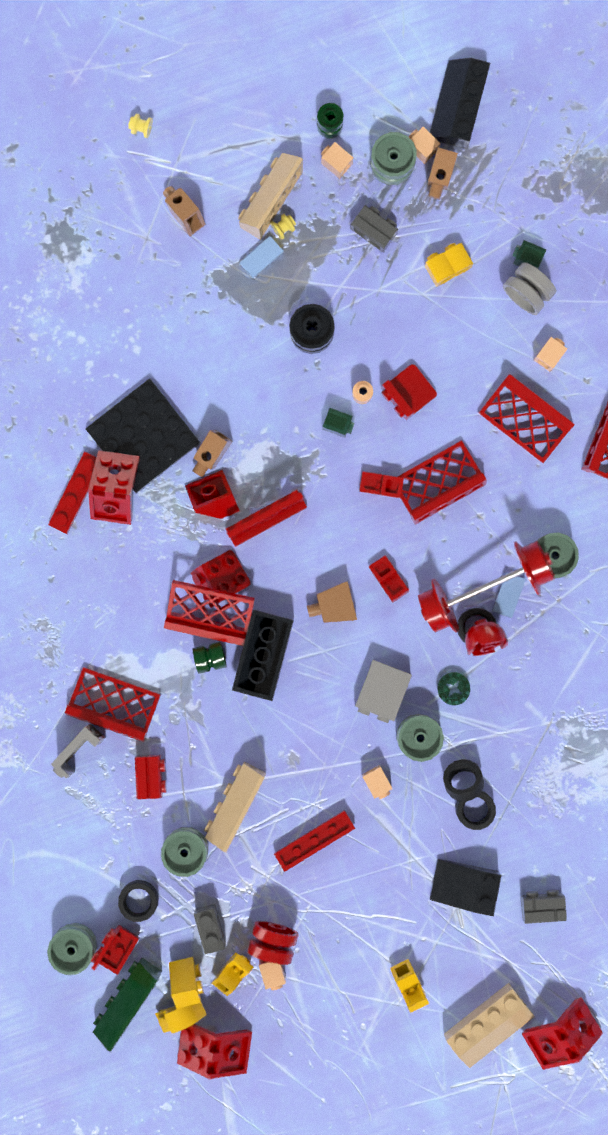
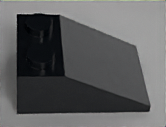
M438 859L430 900L473 913L494 917L502 875L497 870Z

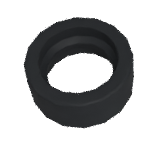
M472 608L461 614L457 622L459 628L458 636L464 643L466 637L465 623L471 616L479 615L484 617L487 622L496 623V619L489 611L482 608Z
M461 759L454 761L444 771V786L451 798L466 802L473 800L482 792L484 779L481 769L471 760ZM467 771L475 775V783L467 789L461 790L452 786V778L459 772Z
M484 791L477 796L483 799L488 806L487 815L481 821L473 822L468 820L464 814L466 802L457 801L456 815L459 821L471 830H482L488 827L495 818V803Z
M145 880L129 882L122 889L118 897V907L121 914L132 922L148 920L158 906L159 896L157 890L151 883ZM143 889L149 894L151 903L145 912L135 913L128 908L126 898L132 890Z

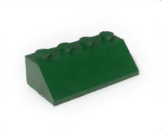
M142 957L139 962L134 961L128 970L131 974L127 980L123 978L116 988L119 992L115 997L111 995L105 1004L107 1010L103 1015L99 1013L93 1022L95 1028L92 1033L110 1053L158 982L162 970Z

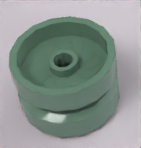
M389 132L379 137L375 141L371 153L370 167L373 175L380 182L387 185H398L405 182L411 176L416 163L417 150L414 142L400 132Z
M557 532L549 533L537 540L544 553H548L553 563L550 566L555 578H562L575 569L579 559V552L574 540L569 536ZM557 552L556 556H558V559L554 560L551 554Z
M414 714L401 722L397 729L396 739L399 748L406 757L413 761L424 762L433 759L439 754L443 747L444 735L442 728L434 719L427 715ZM419 734H422L424 736L423 741H417L416 738Z
M181 827L167 836L161 848V860L164 867L171 874L178 877H189L203 868L208 856L209 845L205 836L199 830L192 827ZM182 849H186L188 851V855L186 853L182 854Z
M66 924L57 931L49 942L47 949L48 961L61 974L70 976L81 973L87 969L97 951L96 936L84 924Z

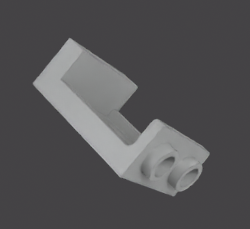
M372 659L355 707H358V712L369 716L371 712L378 715V720L389 723V720L395 721L412 675Z
M92 724L85 726L52 762L51 765L54 767V773L60 778L64 776L66 779L73 775L75 770L67 763L86 741H89L96 747L106 737Z

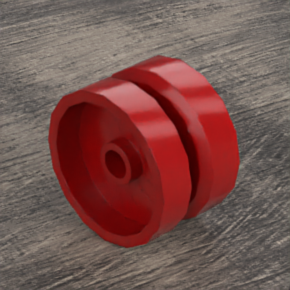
M256 921L252 931L256 938L250 940L247 953L266 962L280 965L291 964L294 951L290 947L296 945L299 933L280 924Z

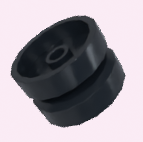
M317 304L303 305L292 315L289 324L290 337L294 346L300 351L308 354L320 353L327 349L333 340L335 330L334 319L323 306ZM310 327H314V328L316 329V331H314V330L308 331V329H309Z

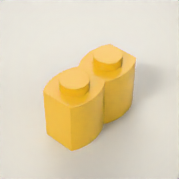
M452 243L445 248V252L441 254L436 252L428 256V261L424 265L435 286L438 287L471 269L473 262L462 243L457 245Z

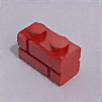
M161 755L135 757L136 798L138 800L162 798L163 793L167 792L166 780H162V772L166 771L165 759L161 760Z

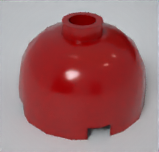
M486 619L474 622L475 625L467 631L465 637L468 655L472 653L473 656L494 653L496 647L500 646L503 649L508 645L504 629L495 622H487Z

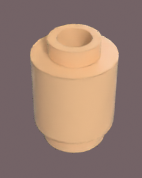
M359 381L353 387L352 397L358 404L368 403L373 396V387L367 381ZM359 389H365L367 393L362 395Z

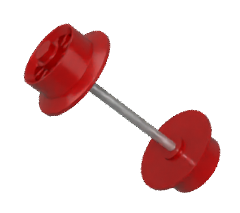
M515 541L514 546L522 564L521 568L449 601L438 581L432 579V589L418 595L422 616L435 633L447 627H450L457 633L459 631L458 623L451 606L526 573L532 587L539 596L541 595L540 586L555 579L550 566L553 563L549 554L544 553L538 541L524 547Z

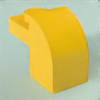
M235 952L221 968L211 984L228 996L234 992L241 980L251 972L254 966L250 964L248 958Z
M409 959L390 967L410 1013L429 1004L425 991Z
M202 1002L177 1009L174 1006L155 1013L163 1033L171 1031L172 1034L190 1027L207 1015Z

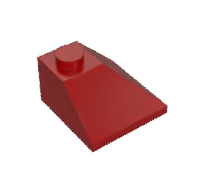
M223 470L185 485L195 513L223 519L240 511Z

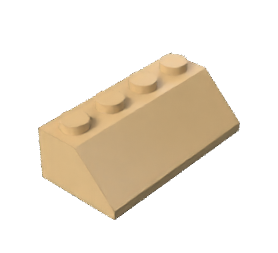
M282 153L279 158L276 157L270 167L272 168L269 175H264L260 182L261 188L258 192L252 194L249 200L251 204L247 210L243 209L238 217L241 229L259 240L262 239L270 223L274 220L303 173V159L301 157Z
M246 762L242 766L238 764L233 773V776L236 777L233 784L228 783L223 793L226 795L224 802H218L214 813L217 814L214 821L209 820L204 829L207 832L205 838L225 853L266 776V772Z
M508 983L445 1032L444 1037L456 1055L471 1068L535 1016Z

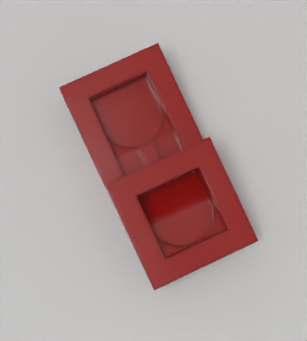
M362 471L359 492L401 498L404 478Z
M386 555L368 566L392 603L410 592Z

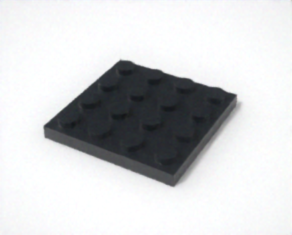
M150 378L85 428L102 451L139 456V465L133 486L136 494L201 444Z

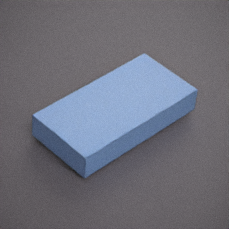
M269 236L240 262V265L252 279H255L281 256L284 251Z
M517 576L502 583L492 611L512 618L526 579Z

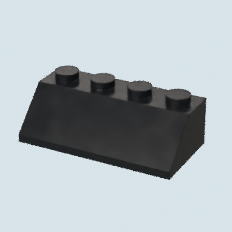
M475 58L448 61L430 133L439 142L468 149L490 62Z
M253 610L232 691L273 701L294 620Z

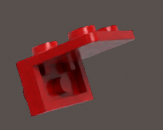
M411 364L392 380H387L381 386L383 397L388 402L391 401L394 404L395 412L400 418L404 417L405 420H408L437 396L435 389L414 364Z
M228 550L209 560L191 572L195 585L235 594L251 585L250 579L232 550ZM202 593L204 601L207 600L208 597ZM222 597L216 599L218 604L225 600ZM212 602L208 603L210 608L214 607Z
M118 925L116 929L111 928L102 941V944L105 946H101L91 960L94 963L91 969L95 971L99 965H102L118 975L140 937L121 925Z

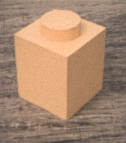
M424 127L419 131L417 129L414 130L409 136L417 150L416 156L424 164L437 152L438 147L440 148L441 143Z
M336 142L331 147L328 145L321 153V164L339 179L353 164L354 158Z
M550 337L534 361L550 372L568 348L565 347V343L559 338L554 339Z
M380 765L362 774L374 799L377 797L383 799L390 795L389 791L393 788Z
M259 960V968L265 989L277 990L282 988L283 984H286L283 966Z

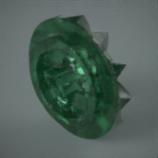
M447 673L439 680L437 686L438 695L446 704H462L470 695V683L460 673ZM459 681L457 689H459L461 694L454 692L449 696L450 689L446 684L454 685Z

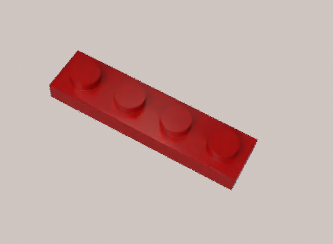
M84 451L48 524L49 526L65 534L69 533L88 494L96 461L95 456Z
M343 810L274 853V856L285 872L356 828L346 811Z

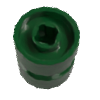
M326 103L319 108L317 112V129L321 136L332 139L341 133L344 114L339 105Z
M221 642L209 644L208 648L204 646L192 648L198 674L210 671L211 667L215 670L227 667Z

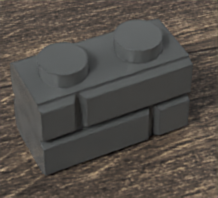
M365 205L351 223L350 229L383 253L398 233L397 224L389 218L385 220L381 217L380 211L375 207L371 206L369 208Z
M547 890V894H538V891H528L526 895H521L522 921L525 924L567 921L565 895L559 893V890Z
M215 904L195 909L194 918L204 954L225 949L226 942Z

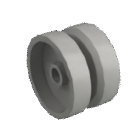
M522 263L515 271L516 277H509L503 284V289L509 298L520 308L532 315H537L544 308L543 301H550L556 294V288L540 270L531 264Z

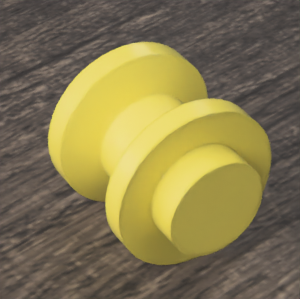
M137 113L134 117L131 116L128 128L131 129V134L135 135L139 131L143 133L144 138H148L151 133L153 118L149 117L147 120H143L140 118V114Z
M283 213L281 221L278 223L272 221L270 225L277 236L283 240L285 232L288 230L291 232L295 231L294 226L296 223L291 215L286 216Z

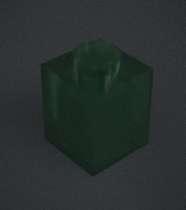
M523 240L521 246L516 245L512 254L515 257L513 264L520 266L522 263H528L538 269L547 249Z
M329 408L322 430L345 438L347 433H352L355 424L352 422L353 416Z

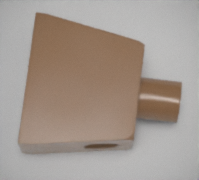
M438 147L427 183L431 186L428 197L440 200L442 190H447L458 153ZM437 174H442L444 178L439 180L436 176Z
M169 186L163 191L169 211L189 237L206 225L199 208L182 188L175 190L173 186Z
M210 430L194 456V459L198 462L192 471L203 477L208 468L210 470L215 469L233 441L217 430ZM207 452L211 454L210 460L206 456Z
M348 581L317 594L318 603L307 605L309 618L322 615L323 623L357 620Z

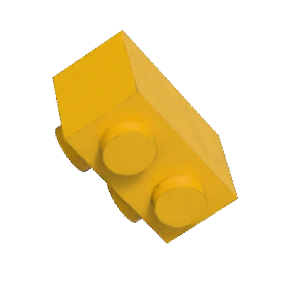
M193 957L169 962L171 996L176 1009L201 1003L200 994L203 993V986L201 980H199V977H202L200 965L195 964Z

